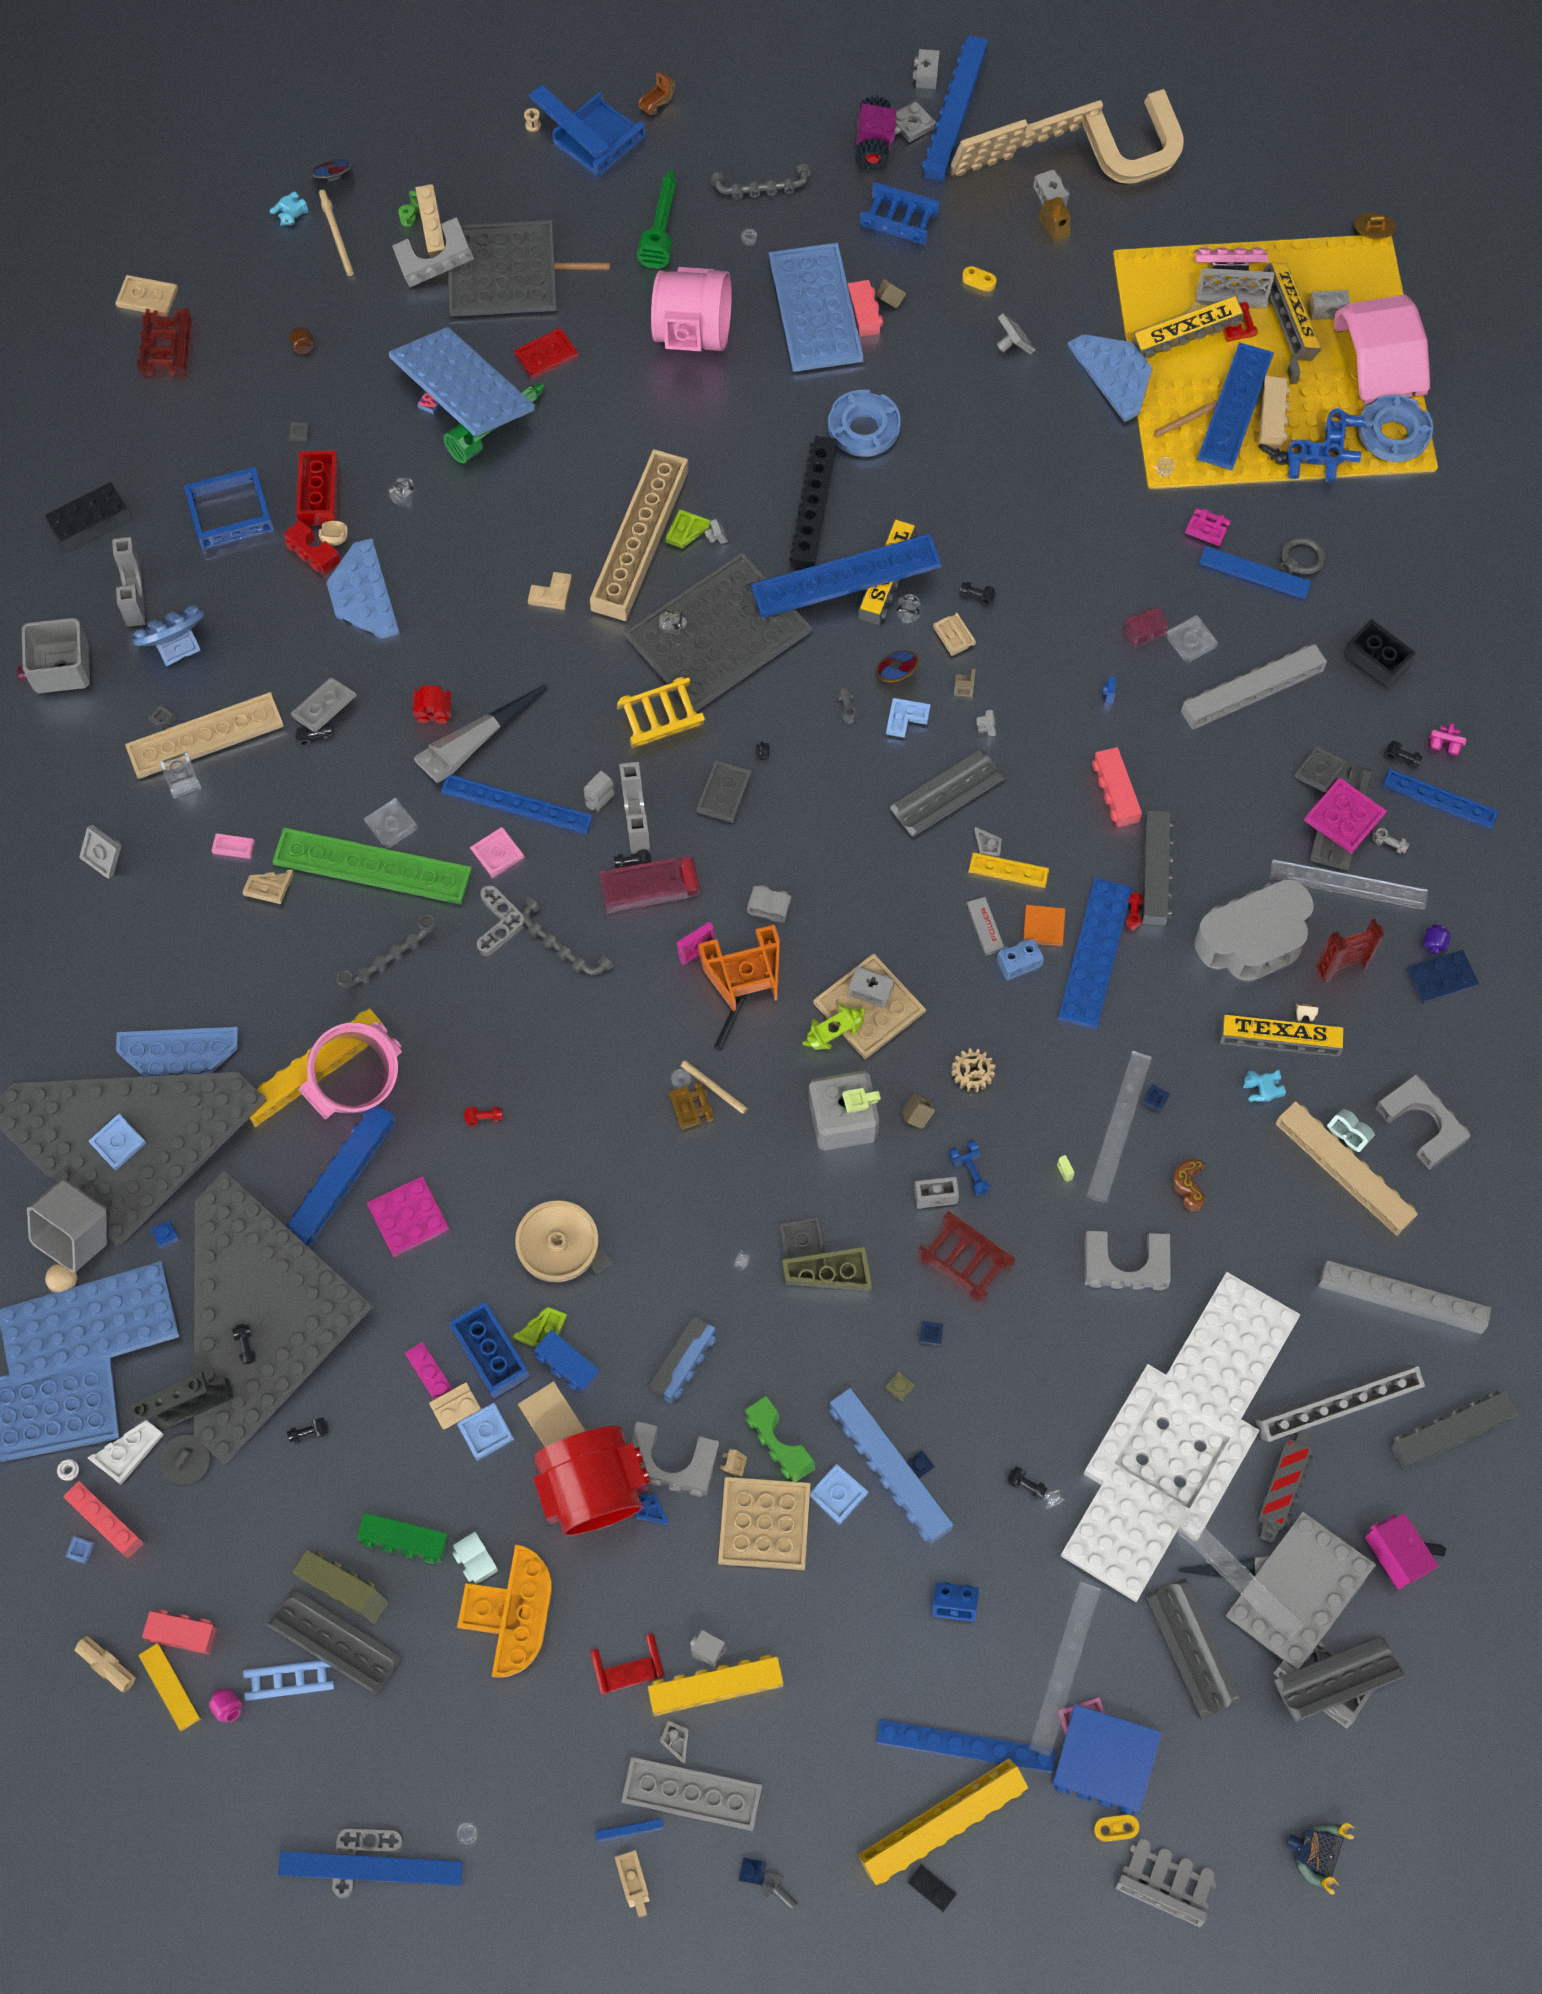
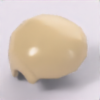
M340 521L324 522L322 529H319L321 542L326 541L332 547L344 543L347 539L346 524Z
M59 1263L52 1265L47 1270L45 1277L47 1287L54 1293L75 1287L78 1280L76 1272H70Z

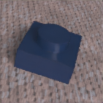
M1152 1084L1142 1103L1160 1113L1170 1093Z
M922 1321L920 1344L941 1346L943 1324Z
M922 1450L906 1461L919 1480L935 1469L933 1463Z
M743 1858L739 1881L762 1886L767 1862Z

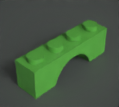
M767 1396L745 1409L746 1423L750 1429H756L758 1440L763 1446L767 1445L770 1451L768 1452L774 1462L779 1461L782 1465L780 1469L787 1479L791 1478L795 1483L815 1470L814 1461L803 1445L788 1446L779 1442L774 1436L775 1427L780 1419L778 1411Z

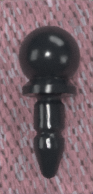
M1258 444V447L1270 455L1271 460H1275L1278 465H1285L1289 462L1286 451H1280L1279 448L1273 449L1266 444Z

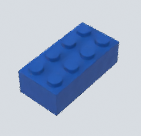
M486 1301L449 1322L452 1332L493 1399L530 1377L527 1368Z

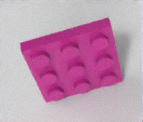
M1339 777L1308 813L1304 821L1352 854L1385 816L1387 810Z
M423 1176L367 1202L393 1258L449 1231V1227Z

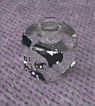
M397 478L388 488L389 499L396 505L407 504L415 495L412 480L409 478Z
M904 595L897 602V617L907 624L918 620L921 613V601L915 595Z
M666 609L663 613H660L659 628H662L664 633L678 635L682 632V628L686 629L687 617H683L681 610Z

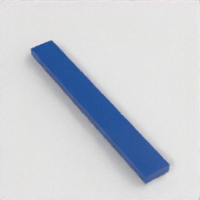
M450 775L445 779L441 789L443 794L586 835L593 821V815L454 775Z
M280 1851L278 1876L461 1886L463 1862Z

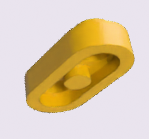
M973 266L963 270L962 279L967 285L986 292L995 289L996 277L993 274Z
M1131 1815L1101 1818L1094 1825V1834L1102 1842L1131 1839L1139 1832V1822ZM1125 1823L1131 1826L1129 1832L1123 1829ZM1106 1826L1109 1829V1833L1103 1834L1101 1827Z

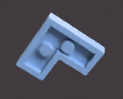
M893 698L886 735L905 738L908 721L927 725L931 704Z

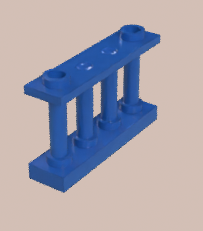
M874 182L872 187V199H874L869 213L861 211L860 225L926 245L928 231L925 228L930 217L938 218L941 202ZM881 202L891 204L885 218L875 215ZM897 207L907 209L902 223L892 220ZM914 212L924 214L918 228L908 225Z

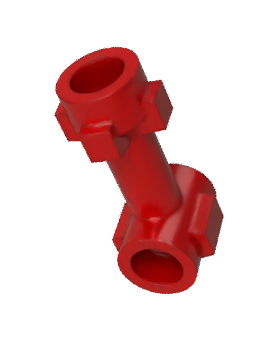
M1132 893L1128 898V902L1131 904V912L1129 917L1126 918V925L1128 929L1136 930L1141 925L1142 919L1138 912L1139 905H1143V899L1141 894Z
M492 1106L491 1111L481 1112L477 1111V1107H467L464 1112V1121L467 1126L478 1125V1120L493 1119L494 1122H499V1120H503L502 1107Z

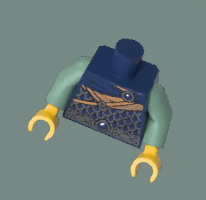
M1326 1823L1312 1826L1309 1830L1307 1829L1304 1831L1302 1838L1290 1834L1286 1847L1297 1851L1294 1862L1298 1864L1299 1871L1309 1883L1321 1888L1325 1887L1328 1893L1335 1894V1891L1329 1887L1331 1884L1339 1886V1883L1332 1875L1344 1840L1340 1836L1343 1835L1348 1839H1353L1354 1836L1347 1834V1830L1349 1828L1355 1829V1827L1349 1823L1343 1825Z

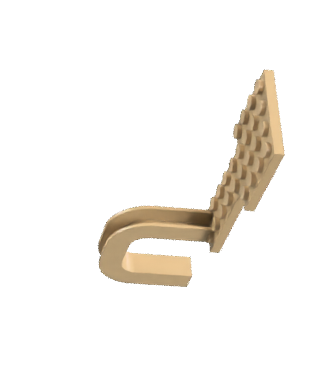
M1162 89L1148 94L1144 101L1162 143V150L1136 160L1124 158L1118 151L1102 113V101L1099 100L1031 124H1027L1024 119L962 140L948 171L951 176L957 175L959 177L968 170H979L982 168V165L988 164V166H991L1000 159L1009 160L1014 156L1016 149L1023 146L1026 148L1034 142H1044L1051 136L1058 137L1066 131L1070 130L1073 132L1083 126L1103 172L1117 182L1134 184L1164 174L1170 170L1182 152L1184 139L1166 92Z

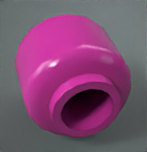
M219 1689L215 1691L209 1703L210 1710L217 1720L227 1723L233 1722L240 1716L243 1706L241 1700L232 1689Z

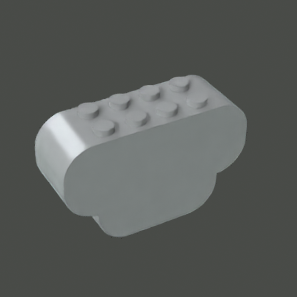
M1282 880L1275 884L1269 883L1257 892L1253 890L1246 894L1245 897L1241 899L1235 898L1223 907L1217 906L1206 914L1200 923L1195 938V950L1203 963L1211 968H1228L1234 977L1243 981L1259 979L1294 963L1299 958L1308 937L1306 925L1313 911V899L1307 889L1295 880Z

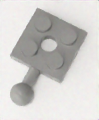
M917 102L896 112L895 135L901 133L908 142L935 129L936 122Z

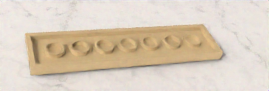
M271 692L135 740L125 744L137 778L140 779L284 727Z

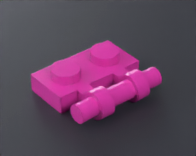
M1196 508L1194 514L1197 516H1192L1185 533L1220 546L1227 532L1226 527L1230 526L1231 520L1226 519L1221 514L1218 516L1210 513V510L1205 508L1204 510Z

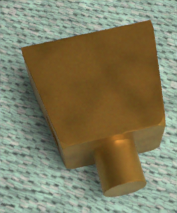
M1055 197L1045 201L1042 205L1039 219L1054 242L1070 236L1071 215L1064 205L1063 199Z

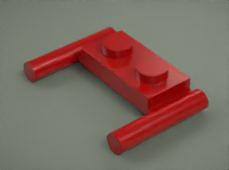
M653 1633L645 1636L650 1658H642L604 1670L599 1649L590 1651L601 1695L665 1677Z

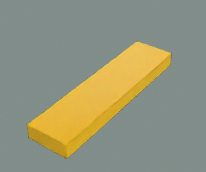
M973 852L969 873L1045 888L1049 868Z
M157 1643L139 1654L138 1656L179 1730L182 1732L201 1720L161 1646Z

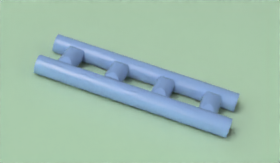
M322 1660L246 1669L243 1672L244 1679L251 1678L252 1691L245 1692V1700L334 1689V1680L327 1681L326 1668L331 1666ZM317 1669L318 1682L305 1684L304 1671ZM295 1672L296 1685L283 1687L282 1674ZM273 1675L274 1688L261 1690L260 1677Z

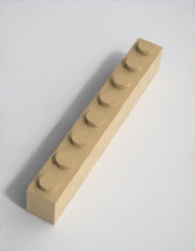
M1295 1101L1279 1116L1276 1125L1396 1236L1414 1221L1418 1215L1415 1208L1403 1201L1396 1190L1390 1189L1385 1184L1383 1178L1377 1174L1375 1175L1369 1169L1367 1163L1359 1160L1349 1147L1340 1143L1337 1136L1327 1131L1319 1119H1314L1305 1106L1299 1105Z

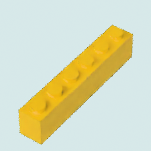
M765 1655L759 1658L760 1661L756 1662L743 1660L738 1662V1666L729 1667V1665L716 1667L717 1671L708 1672V1670H700L695 1672V1676L686 1677L684 1674L673 1677V1681L665 1682L664 1679L653 1681L652 1685L648 1686L653 1715H662L783 1687L778 1657Z

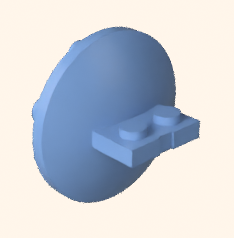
M195 605L184 609L185 611L180 613L170 612L164 615L165 619L158 621V619L152 620L147 623L148 627L145 629L142 628L134 631L132 641L136 646L156 645L165 666H168L185 656H190L200 651L191 630L205 614L201 608L195 607Z

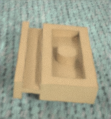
M958 613L933 624V628L951 656L976 644L975 639Z
M467 1382L428 1402L443 1430L481 1409Z

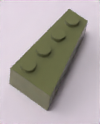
M865 1247L782 1260L785 1285L871 1292L872 1285Z
M307 1550L293 1573L323 1594L326 1592V1595L340 1604L343 1602V1605L357 1615L361 1613L370 1623L375 1625L389 1603L376 1590L377 1586L368 1580L365 1583L360 1581L361 1577L351 1570L348 1573L343 1571L344 1567L336 1561H332V1563L327 1562V1557L318 1551L312 1553Z

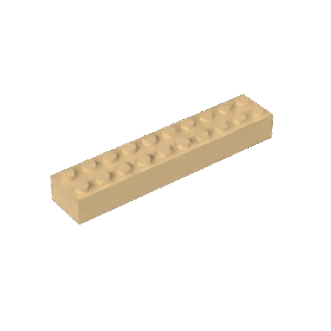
M653 449L590 597L591 611L627 621L688 474V459Z

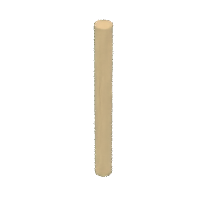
M686 1060L682 1062L681 1067L740 1113L744 1114L748 1108L702 1072Z

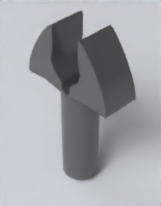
M766 1873L774 1881L775 1888L768 1887L763 1882L761 1887L766 1898L769 1894H775L791 1910L795 1909L798 1902L781 1887L780 1882L783 1880V1877L774 1873Z

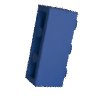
M552 1330L548 1332L533 1351L536 1354L534 1357L541 1364L547 1363L552 1368L551 1372L558 1378H565L568 1381L567 1385L575 1392L578 1390L582 1392L600 1371Z

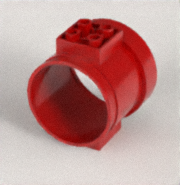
M605 1426L572 1435L548 1445L538 1451L533 1457L539 1473L533 1479L545 1517L549 1524L560 1523L563 1536L579 1535L607 1527L637 1514L644 1508L643 1503L640 1501L639 1493L648 1491L647 1484L651 1482L646 1467L641 1468L640 1464L644 1463L639 1447L635 1448L633 1442L627 1444L621 1426Z

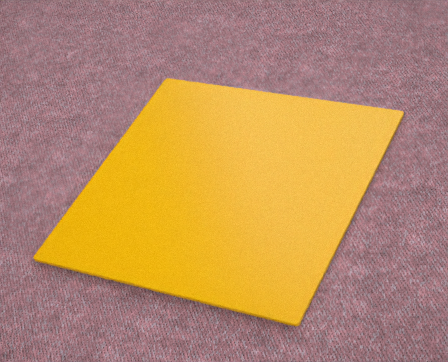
M1359 235L1114 250L1113 258L1127 342L1134 343V332L1207 306L1196 304V288L1199 284L1202 268L1211 269V262H1196L1194 258L1195 250H1200L1203 247L1210 248V250H1217V248L1221 247L1228 250H1235V248H1245L1246 250L1263 248L1268 254L1267 262H1248L1249 271L1263 272L1270 262L1288 265L1322 349L1312 361L1298 360L1300 369L1299 380L1297 384H1291L1287 368L1290 359L1294 357L1269 296L1267 309L1249 307L1253 324L1258 329V334L1254 337L1226 342L1222 330L1219 333H1210L1202 339L1191 340L1186 345L1175 346L1167 352L1156 353L1151 358L1145 357L1152 367V373L1142 403V409L1137 418L1148 488L1157 489L1325 478V465L1300 463L1299 478L1290 479L1288 478L1289 462L1285 465H1278L1275 460H1271L1270 455L1258 447L1262 388L1233 471L1197 460L1215 409L1158 438L1155 436L1154 431L1214 401L1218 402L1239 342L1274 352L1266 376L1287 378V386H1290L1289 396L1286 397V401H1289L1288 412H1285V416H1288L1287 427H1284V431H1287L1286 442H1282L1280 451L1287 452L1290 443L1294 440H1309L1314 443L1325 442V423L1329 413L1335 408L1342 409L1348 415L1361 416L1364 408L1370 404L1364 405L1363 400L1359 397L1357 355L1350 330L1336 332L1333 328L1334 319L1311 320L1309 301L1312 292L1348 290L1350 303L1404 295L1392 235L1383 239H1373ZM1205 275L1208 279L1214 277L1213 275ZM1226 276V277H1224V278H1225L1226 280H1228V279H1230V278H1232V277H1231V276ZM1244 277V278H1242V279H1243L1244 281H1246V280H1248V279H1250V278H1249V277ZM1218 280V281H1215V282H1213V283L1217 285V284L1222 283V282H1220V281ZM1236 281V282L1231 283V284H1232L1233 286H1235V285L1240 284V283H1238V282ZM1255 282L1250 284L1251 287L1257 285ZM1243 318V322H1241V325L1243 330H1247V326ZM1412 392V397L1409 398L1419 402L1418 406L1424 412L1427 411L1424 395L1414 397V392ZM1332 417L1333 421H1340L1337 417ZM1388 422L1380 429L1383 435L1393 440H1404L1408 435L1405 427L1397 422ZM1346 426L1344 448L1345 450L1361 451L1360 463L1343 461L1337 467L1336 477L1434 472L1437 470L1438 464L1433 439L1431 437L1428 447L1418 457L1403 462H1390L1374 456L1364 447L1358 434V427ZM1297 448L1292 449L1294 453H1300ZM1329 452L1331 457H1337L1336 453Z

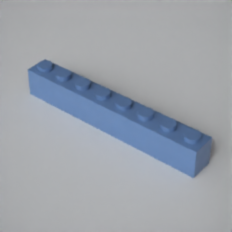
M849 1388L832 1400L829 1406L830 1415L835 1421L839 1420L843 1425L841 1429L848 1438L852 1437L855 1441L854 1446L860 1455L864 1454L867 1457L868 1466L873 1472L877 1471L881 1476L880 1482L886 1489L890 1488L894 1495L892 1497L899 1507L903 1506L907 1511L905 1513L906 1517L912 1524L916 1523L920 1530L918 1532L925 1542L928 1540L932 1545L951 1531L953 1528L952 1522L852 1389Z

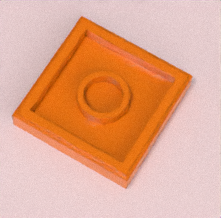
M1026 905L1023 940L1035 939L1037 945L1062 947L1065 908Z

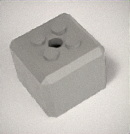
M70 618L26 623L22 627L23 671L35 692L46 693L86 688L90 684L89 642L78 620ZM59 664H66V666L57 667Z
M864 1070L816 1078L809 1084V1105L818 1147L823 1151L872 1143L878 1137L879 1117L876 1103L868 1104L869 1108L867 1110L847 1113L846 1107H842L838 1103L843 1098L842 1094L844 1091L864 1088L865 1094L873 1092L870 1075Z
M67 1180L58 1181L27 1207L28 1237L30 1242L70 1272L79 1270L107 1245L106 1207Z

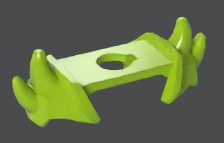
M838 1004L840 1013L822 1023L812 1019L811 1030L807 1034V1039L802 1044L807 1047H813L815 1050L831 1049L832 1045L827 1044L829 1041L851 1029V1034H856L864 1023L865 1009H858L856 1007L846 1008L842 1004ZM840 1022L841 1026L837 1032L832 1033L829 1031L830 1023Z

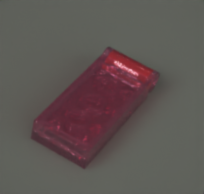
M683 855L677 858L599 872L607 914L687 899V896L692 897L701 893L692 855Z

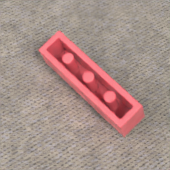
M1118 747L1096 752L1092 766L1094 771L1098 772L1100 788H1103L1105 791L1104 799L1106 804L1110 805L1112 821L1116 822L1117 827L1140 822L1142 812Z
M80 1481L63 1496L127 1559L143 1544Z

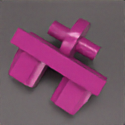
M1450 722L1448 727L1441 725L1440 731L1432 730V733L1429 735V739H1431L1430 749L1440 751L1443 742L1450 745L1447 753L1457 756L1461 748L1466 744L1467 739L1458 737L1460 730L1454 729V723Z

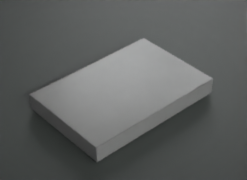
M330 677L292 711L290 715L293 719L316 733L321 726H324L355 698L356 694L350 688Z

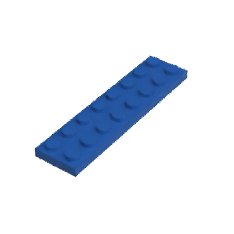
M1239 342L1197 460L1233 471L1274 352Z
M1094 878L1058 1017L1059 1020L1097 1029L1129 904L1128 898L1133 887Z

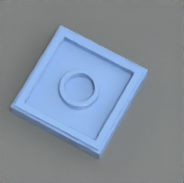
M120 1113L89 1140L90 1144L115 1171L147 1143Z
M495 1403L457 1422L477 1461L514 1441V1437Z
M836 1463L810 1492V1499L840 1525L869 1492Z

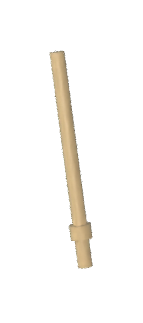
M320 190L321 206L327 215L347 276H352L354 272L332 211V203L328 200L326 191Z

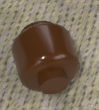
M297 327L289 335V342L297 354H307L315 346V341L307 328Z

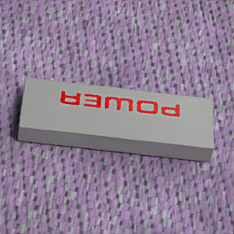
M986 897L968 901L966 905L985 956L998 953L1004 948Z

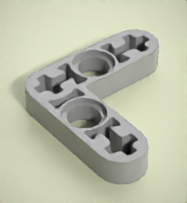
M490 885L485 886L481 890V899L501 921L478 939L477 949L483 956L493 954L525 925L522 913L497 888ZM487 893H493V897L496 900L495 903L491 897L486 896ZM502 904L508 906L505 912H499L497 908ZM512 919H519V923L512 924ZM498 930H505L506 935L499 938L495 935ZM482 944H489L490 948H483Z
M343 1829L337 1836L335 1854L357 1856V1851L393 1853L401 1849L403 1838L397 1831ZM361 1833L359 1838L360 1847H356L357 1842H349L348 1846L342 1842V1838H346L347 1834L351 1838H358L357 1834ZM368 1834H373L376 1837V1843L372 1847H366L364 1844V1838ZM380 1834H384L382 1838L387 1840L391 1839V1835H394L398 1843L394 1844L393 1848H390L388 1843H382L383 1847L379 1848L381 1843ZM333 1879L332 1890L335 1895L340 1898H347L353 1893L355 1880H345V1884L349 1885V1889H345L344 1893L341 1894V1890L337 1889V1886L342 1884V1879Z

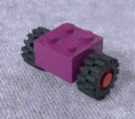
M872 95L870 99L866 97L865 100L861 101L857 120L856 145H859L857 160L859 165L862 164L863 168L867 166L868 170L870 168L876 170V167L879 170L881 166L885 167L888 164L889 151L895 138L896 109H891L889 101L887 99L884 100L885 97L879 98L878 95H876V98H873Z

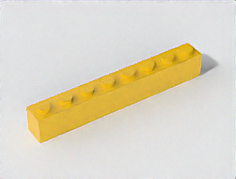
M370 1008L367 1011L360 1012L350 1022L368 1026L374 1021L377 1024H383ZM340 1038L327 1043L319 1050L316 1056L314 1072L317 1083L369 1045L354 1038ZM312 1047L304 1056L294 1059L290 1066L284 1070H279L272 1079L262 1082L256 1090L268 1101L249 1118L254 1127L260 1125L301 1095L298 1089L308 1080L307 1061Z
M1007 1759L858 1854V1857L874 1884L884 1883L898 1871L908 1868L912 1862L924 1858L928 1852L937 1846L944 1845L951 1837L963 1833L973 1823L983 1820L987 1814L1002 1808L1012 1798L1019 1797L1023 1791L1028 1789V1786L1017 1765L1010 1759Z

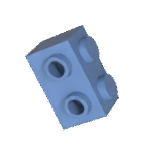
M1035 939L1029 941L1023 940L1011 948L1005 947L998 952L996 961L1007 981L1042 967L1044 957Z

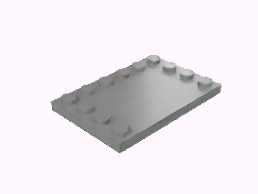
M1302 1512L1226 1614V1618L1293 1668L1299 1670L1376 1567V1564Z

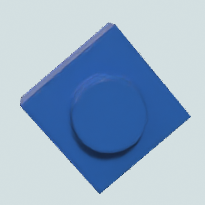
M1108 677L1107 684H1103L1102 695H1106V703H1113L1116 677Z
M170 1220L150 1229L160 1249L179 1240Z

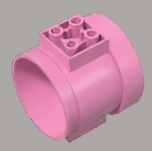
M678 267L677 272L659 270L654 282L651 306V327L654 342H665V349L701 351L703 346L704 350L724 351L729 335L732 305V288L729 272Z
M375 1021L370 1026L361 1023L341 1024L326 1031L312 1047L307 1061L308 1080L300 1086L298 1091L325 1120L334 1112L360 1113L372 1109L381 1103L393 1089L398 1074L397 1057L402 1053L400 1050L402 1046L395 1038L390 1039L386 1034L388 1030L383 1024H377ZM340 1038H354L367 1043L376 1051L383 1065L384 1078L382 1087L373 1100L361 1105L348 1106L334 1102L322 1092L315 1078L314 1065L319 1050L327 1043Z

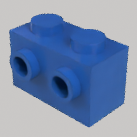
M936 1582L932 1616L976 1622L979 1587L955 1585L949 1582Z

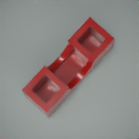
M300 520L283 533L286 547L291 551L297 552L303 561H308L316 572L320 571L323 575H326L341 562L338 551L326 541L317 547L310 546L315 541L313 532Z

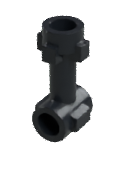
M970 582L962 583L960 593L963 596L967 597L969 594L981 597L980 601L985 605H990L994 601L996 590L993 587L986 586L984 590L971 587L972 583Z
M330 724L321 726L316 733L308 731L306 727H300L296 729L295 734L296 741L300 746L309 745L311 738L324 736V739H327L329 736H333Z
M1392 741L1388 744L1385 751L1388 759L1396 760L1398 756L1410 761V765L1413 767L1419 766L1423 758L1420 753L1415 752L1411 754L1402 750V744L1398 741Z
M646 849L639 850L637 856L623 858V854H618V856L614 857L615 868L624 869V865L639 864V868L645 869L649 868L650 863H652L651 854Z
M249 1324L236 1325L232 1332L235 1341H240L243 1354L239 1355L240 1360L243 1361L244 1365L254 1363L257 1356L255 1351L250 1349L248 1337H251L252 1334Z
M318 1418L311 1421L312 1426L300 1430H297L296 1427L290 1428L291 1430L287 1431L290 1444L300 1443V1438L315 1434L316 1438L328 1435L327 1422L324 1421V1418Z
M1015 1467L1014 1470L1012 1469L1008 1475L1007 1483L1015 1488L1022 1485L1033 1492L1032 1497L1042 1500L1048 1488L1044 1487L1045 1484L1040 1482L1037 1485L1025 1478L1027 1473L1019 1467Z

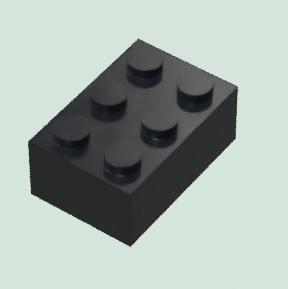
M1373 619L1347 643L1344 651L1345 656L1387 688L1411 665L1416 654L1414 650Z

